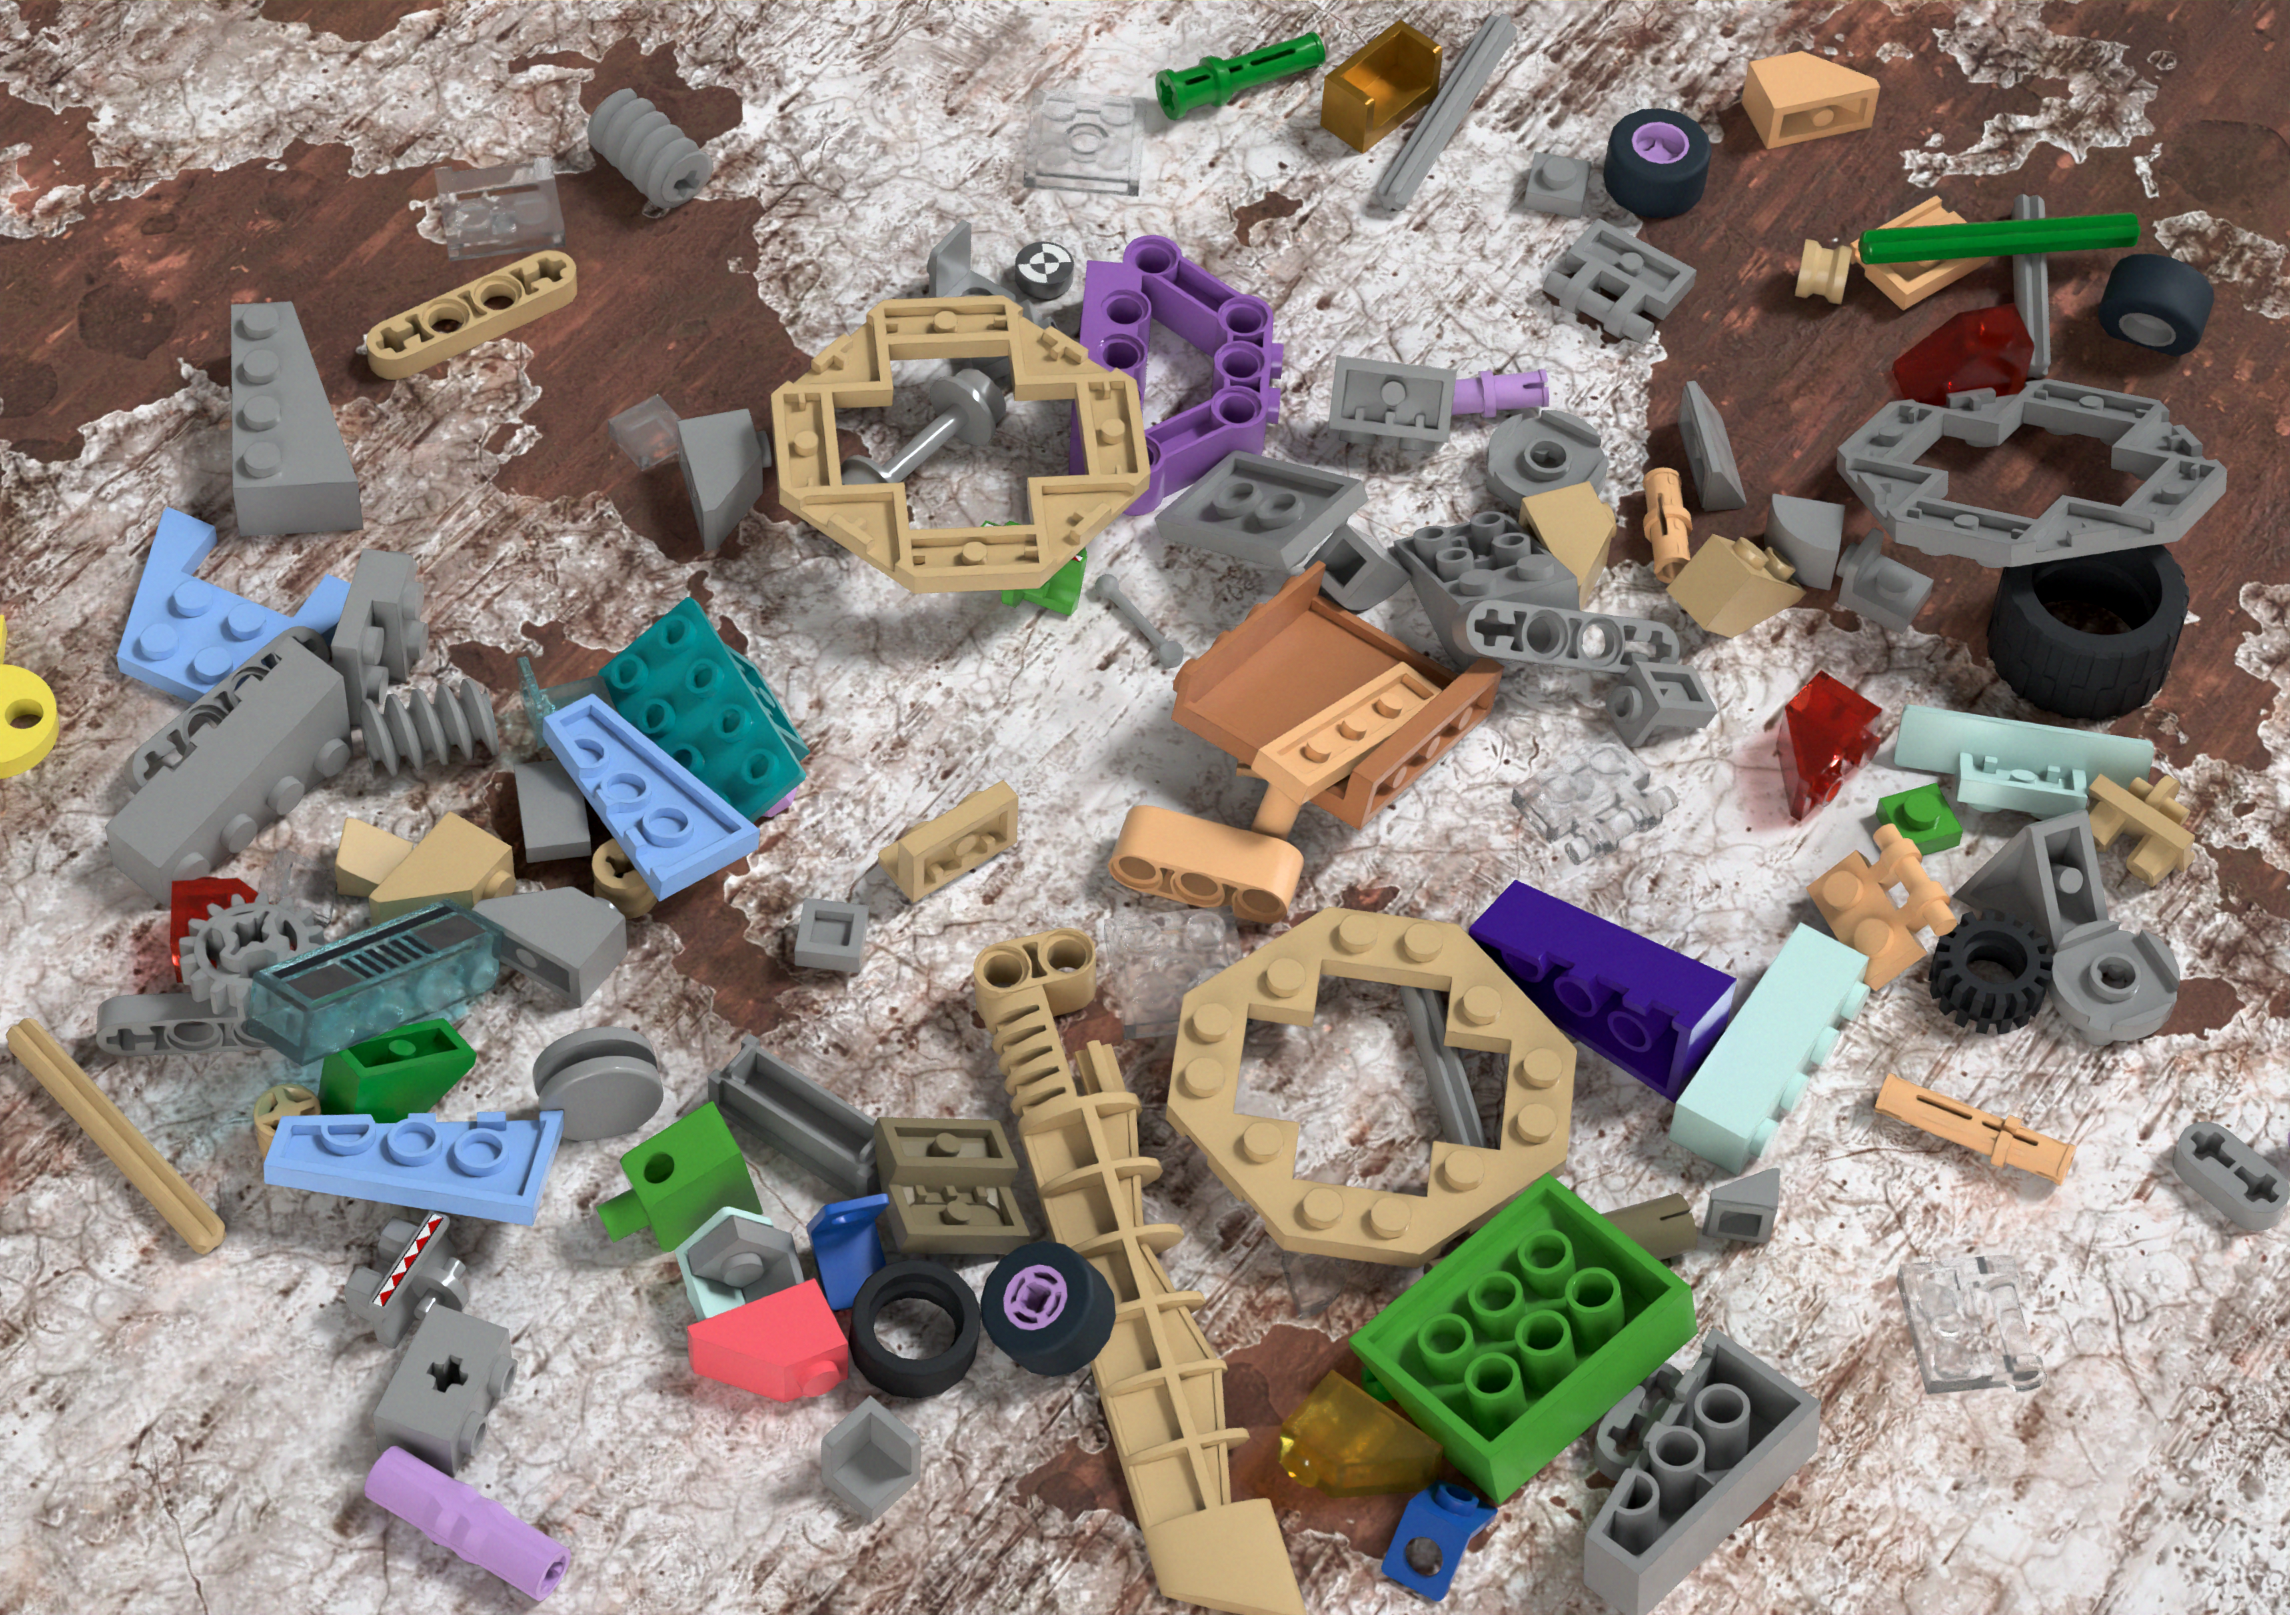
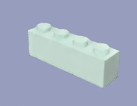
M1800 922L1676 1102L1668 1139L1737 1176L1752 1154L1760 1159L1763 1158L1778 1132L1779 1123L1775 1122L1783 1108L1793 1112L1802 1100L1810 1082V1077L1806 1076L1813 1063L1821 1067L1827 1063L1840 1038L1841 1032L1836 1029L1844 1018L1853 1022L1861 1012L1871 989L1863 984L1869 957Z

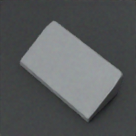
M1688 381L1683 388L1677 423L1701 507L1704 508L1705 512L1746 507V498L1722 417L1697 382Z

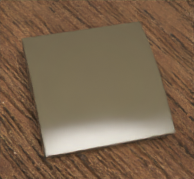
M877 1118L874 1124L877 1168L881 1192L888 1195L890 1204L885 1209L899 1253L1009 1254L1018 1247L1027 1244L1030 1233L1010 1188L1019 1167L999 1120Z

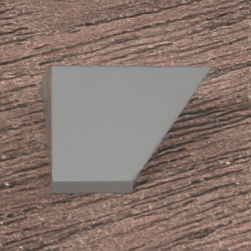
M2081 809L2024 826L1952 896L1980 912H1983V910H1995V920L2003 922L2006 912L2017 915L2014 926L2020 929L2028 921L2036 927L2032 940L2044 936L2049 944L2048 949L2054 951L2057 950L2064 935L2072 929L2093 921L2109 920L2088 811Z

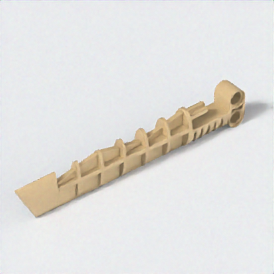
M1058 928L985 947L977 955L973 964L976 1010L984 1020L987 1030L995 1035L991 1042L993 1050L998 1055H1002L997 1065L999 1070L1008 1076L1004 1087L1010 1096H1014L1010 1104L1011 1110L1016 1116L1021 1117L1017 1124V1129L1052 1242L1066 1244L1083 1256L1103 1274L1114 1293L1116 1319L1111 1336L1098 1356L1090 1362V1366L1160 1592L1166 1597L1182 1602L1241 1615H1307L1270 1499L1259 1498L1231 1503L1227 1450L1246 1443L1250 1437L1247 1429H1226L1222 1375L1228 1369L1225 1361L1216 1357L1191 1316V1313L1205 1305L1204 1295L1199 1291H1176L1155 1257L1156 1254L1166 1251L1181 1242L1184 1238L1182 1228L1178 1224L1170 1223L1143 1224L1141 1188L1158 1179L1163 1169L1161 1163L1156 1158L1139 1157L1137 1118H1139L1143 1111L1140 1099L1135 1093L1127 1092L1111 1043L1101 1045L1100 1040L1087 1042V1049L1076 1051L1074 1054L1086 1095L1078 1097L1053 1016L1082 1009L1094 998L1097 990L1095 944L1081 930ZM1066 967L1077 969L1073 972L1057 971L1060 968ZM1003 982L1014 984L1010 987L1003 988L993 986L997 983Z

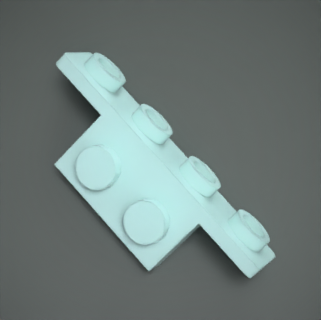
M1907 704L1902 710L1894 751V763L1903 767L1955 774L1956 801L1965 802L1976 810L1999 812L2004 808L2030 812L2031 815L2040 820H2047L2081 809L2085 810L2089 787L2099 774H2102L2126 791L2136 777H2140L2148 782L2154 746L2148 740Z

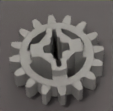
M260 892L254 903L245 904L244 899L239 894L232 895L231 899L232 907L223 910L214 903L207 905L208 921L191 918L188 922L190 936L180 938L179 940L181 954L179 961L184 985H191L192 997L196 1003L211 999L212 1012L219 1015L229 1006L237 1007L239 1019L246 1020L252 1008L261 1007L262 1012L267 1018L274 1016V1004L283 1001L286 1005L295 1008L300 1005L298 990L285 982L327 966L326 962H323L282 979L271 974L326 952L322 926H314L313 912L307 908L295 913L293 898L288 896L279 901L277 905L269 904L267 892ZM289 942L295 947L296 951L290 950ZM211 959L216 961L217 969L210 963Z

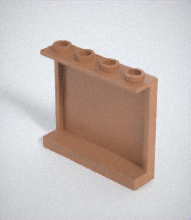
M1318 560L1299 577L1295 575L1289 577L1282 585L1278 594L1266 604L1257 603L1248 613L1245 621L1231 632L1228 630L1223 631L1216 638L1211 648L1197 660L1190 658L1183 664L1173 683V690L1177 692L1171 720L1252 767L1260 748L1402 661L1440 688L1442 692L1351 771V774L1309 800L1360 831L1490 715L1504 666L1490 658L1481 657L1461 675L1454 673L1320 596L1318 593L1326 564Z

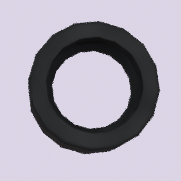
M915 1259L887 1264L866 1278L854 1297L848 1339L854 1364L870 1384L893 1396L920 1399L944 1393L964 1378L975 1360L981 1324V1311L975 1293L958 1273L941 1264ZM906 1298L928 1300L943 1308L953 1319L955 1325L954 1341L947 1351L936 1357L924 1360L901 1358L886 1350L877 1340L874 1332L875 1317L881 1308L893 1301Z

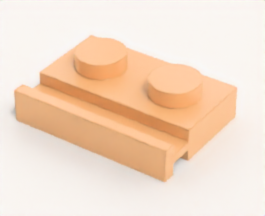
M1936 195L1877 229L1961 224L1967 222L1955 211L1948 213L1941 207L1942 200ZM1860 238L1850 243V247H1852L1850 263L1853 265L1858 262L1864 267V276L1903 311L1988 263L1990 257L1866 265L1861 261L1860 252L1858 251V241H1860Z

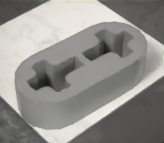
M2206 1121L2193 1123L2186 1127L2180 1135L2173 1154L2172 1163L2176 1174L2183 1182L2244 1229L2261 1231L2268 1230L2277 1225L2290 1196V1187L2287 1179L2279 1170L2219 1124ZM2210 1150L2217 1157L2215 1159L2209 1156L2201 1161L2194 1156V1153L2196 1152L2201 1155ZM2260 1191L2268 1196V1200L2260 1198L2252 1202L2245 1195L2247 1193L2253 1196Z
M1663 1363L1613 1406L1601 1422L1595 1440L1593 1456L1600 1472L1609 1479L1619 1481L1625 1469H1631L1643 1449L1645 1436L1655 1420L1660 1422L1674 1399L1675 1388L1683 1375L1671 1364ZM1655 1387L1664 1389L1667 1392L1666 1397L1660 1398L1651 1413L1642 1410L1645 1393L1650 1394ZM1630 1430L1640 1433L1636 1450L1629 1451L1626 1457L1614 1452L1615 1446L1621 1445L1625 1441Z

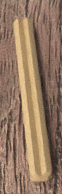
M24 1018L18 1025L11 1026L6 1033V1039L9 1041V1050L193 1250L200 1254H208L214 1247L221 1245L227 1237L224 1230V1222L40 1023L32 1018Z

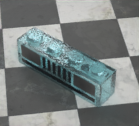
M449 898L443 899L254 972L246 1031L298 1065L306 1066L494 989L500 968L499 959L504 932Z

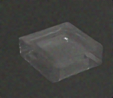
M656 394L608 420V434L634 463L644 471L678 453L677 421L682 419L659 394Z

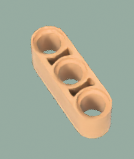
M1140 805L1128 811L1108 863V869L1116 881L1131 889L1239 918L1271 924L1285 919L1304 866V858L1296 847L1278 838L1155 806Z

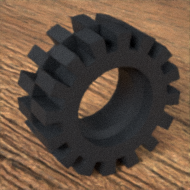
M1983 910L1980 921H1977L1973 911L1962 914L1960 924L1957 923V926L1950 933L1940 936L1929 971L1928 981H1932L1929 991L1932 999L1941 998L1938 1009L1945 1016L1956 1010L1957 1015L1954 1023L1965 1028L1969 1019L1978 1022L1975 1032L1987 1034L1990 1024H1996L1998 1034L2009 1033L2012 1021L2018 1029L2026 1026L2030 1015L2035 1018L2041 1009L2054 963L2052 953L2046 954L2049 944L2045 937L2040 936L2032 940L2036 929L2035 926L2026 921L2019 929L2014 926L2017 915L2008 912L2005 913L2003 922L1995 920V910ZM1978 960L1992 961L2008 969L2015 979L2008 983H1990L1971 973L1967 968V964Z

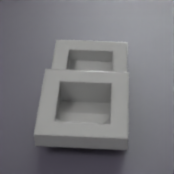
M549 760L513 765L527 863L590 856L591 842L584 795L559 760Z

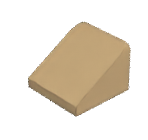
M346 817L335 861L338 894L369 897L414 849L413 843L359 819Z

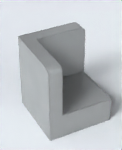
M871 1395L826 1434L821 1441L822 1482L871 1524L920 1480V1437Z

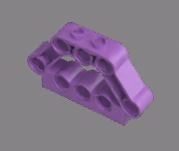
M1144 235L1132 240L1126 246L1123 263L1087 260L1083 310L1080 314L1079 344L1089 350V359L1109 372H1112L1117 367L1137 380L1142 419L1151 317L1214 358L1211 399L1144 430L1151 471L1149 489L1121 513L1130 516L1145 515L1154 511L1161 504L1163 498L1196 483L1233 450L1261 456L1265 443L1266 423L1278 424L1281 388L1269 387L1270 379H1281L1284 344L1272 343L1274 320L1272 309L1262 299L1252 295L1240 294L1182 256L1181 249L1175 242L1158 235ZM1074 399L1071 407L1068 476L1085 475Z

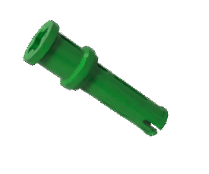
M1311 31L1307 32L1306 35L1262 47L1258 50L1225 60L1209 55L1200 59L1197 66L1177 72L1168 68L1159 71L1155 78L1157 98L1165 115L1170 120L1175 121L1183 118L1187 110L1211 104L1214 107L1225 105L1235 92L1273 82L1308 69L1320 68L1326 61L1325 49L1319 35Z

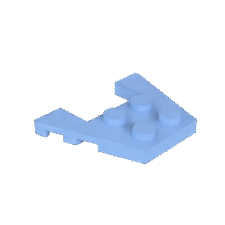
M167 507L162 513L116 655L119 672L194 703L271 640L291 627L305 626L314 629L324 638L329 647L332 644L351 583L326 574L294 617L283 615L191 576L217 544L215 526ZM262 660L261 663L266 666L265 661ZM242 678V679H240V680L237 682V684H236L235 691H236L248 678Z

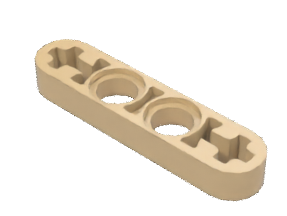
M557 250L541 251L380 322L371 328L367 334L368 364L371 370L379 377L388 380L407 378L556 311L572 302L577 295L576 265L573 259L566 253ZM495 296H505L514 301L511 306L502 310H493L483 305L486 300ZM444 319H453L462 324L460 329L452 333H439L431 328L433 324Z

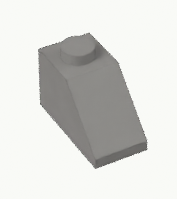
M748 408L677 421L678 461L705 551L718 549L762 495V468L772 465L767 434L765 431L755 432Z
M572 886L479 900L472 908L473 923L487 931L475 936L476 948L580 1007L586 1003L628 954L625 915L621 914L608 900L601 897L592 898Z

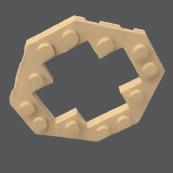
M1004 295L882 300L866 314V322L850 336L843 333L811 360V369L795 383L787 380L771 394V421L779 504L914 594L1040 588L1149 489L1151 471L1137 380L1117 367L1112 372L1101 367L1088 358L1089 350L1051 325L1044 330L1023 317V307ZM1008 356L1014 401L1075 399L1085 475L1028 477L1027 501L1031 525L910 530L904 482L842 485L834 408L893 406V381L890 361Z
M1328 906L1183 995L1165 1119L1182 1138L1188 1135L1208 1157V1167L1240 1202L1246 1200L1266 1222L1265 1230L1283 1250L1418 1269L1426 1262L1438 1256L1441 1247L1465 1231L1472 1234L1484 1226L1547 1172L1555 1179L1564 1174L1568 1152L1577 1048L1459 924ZM1320 974L1449 992L1443 1046L1509 1055L1499 1150L1433 1141L1426 1197L1293 1179L1300 1122L1234 1113L1247 1018L1313 1027Z

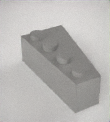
M1713 1327L1702 1344V1353L1692 1370L1687 1369L1676 1386L1674 1399L1660 1422L1655 1420L1645 1436L1643 1449L1631 1469H1625L1585 1534L1583 1584L1625 1615H1647L1817 1452L1821 1402Z

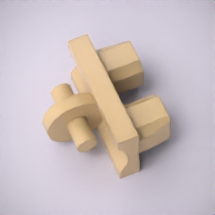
M2099 774L2089 787L2090 805L2086 810L2089 814L2095 850L2106 853L2122 832L2139 844L2126 859V868L2150 887H2154L2174 867L2184 873L2195 859V854L2190 851L2195 835L2181 827L2187 820L2190 810L2174 800L2180 789V782L2172 776L2166 775L2153 787L2140 777H2136L2126 791L2102 774Z

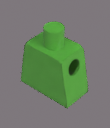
M713 1101L701 1106L625 1153L619 1162L630 1189L595 1207L613 1243L649 1226L663 1252L674 1251L723 1207H732L758 1215L764 1213L743 1155Z

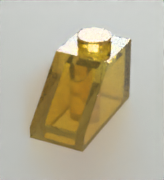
M1331 1370L1282 1424L1277 1460L1283 1464L1286 1472L1299 1484L1306 1487L1315 1486L1332 1499L1423 1491L1439 1478L1444 1446L1343 1376Z

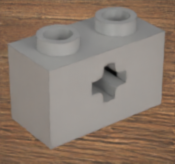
M432 1302L373 1413L378 1450L385 1452L390 1447L397 1445L440 1472L455 1477L466 1454L474 1456L479 1451L488 1429L489 1418L486 1415L495 1398L504 1399L515 1380L518 1361L512 1358L509 1329Z

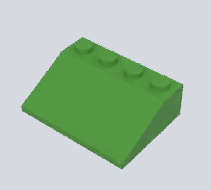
M1547 1172L1350 1337L1348 1342L1353 1352L1448 1461L1500 1505L1697 1335L1698 1328L1691 1286Z

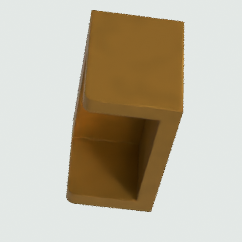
M1399 19L1325 76L1320 125L1361 154H1364L1437 97L1443 54L1442 47Z

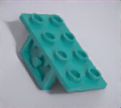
M686 597L599 670L598 678L620 715L751 823H754L805 780L806 773L799 762L811 753L756 665L722 641L700 604L693 598Z

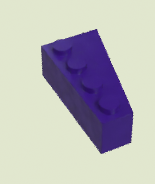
M1514 880L1469 928L1468 935L1555 1026L1675 1104L1725 1032L1737 982L1736 978L1518 880Z

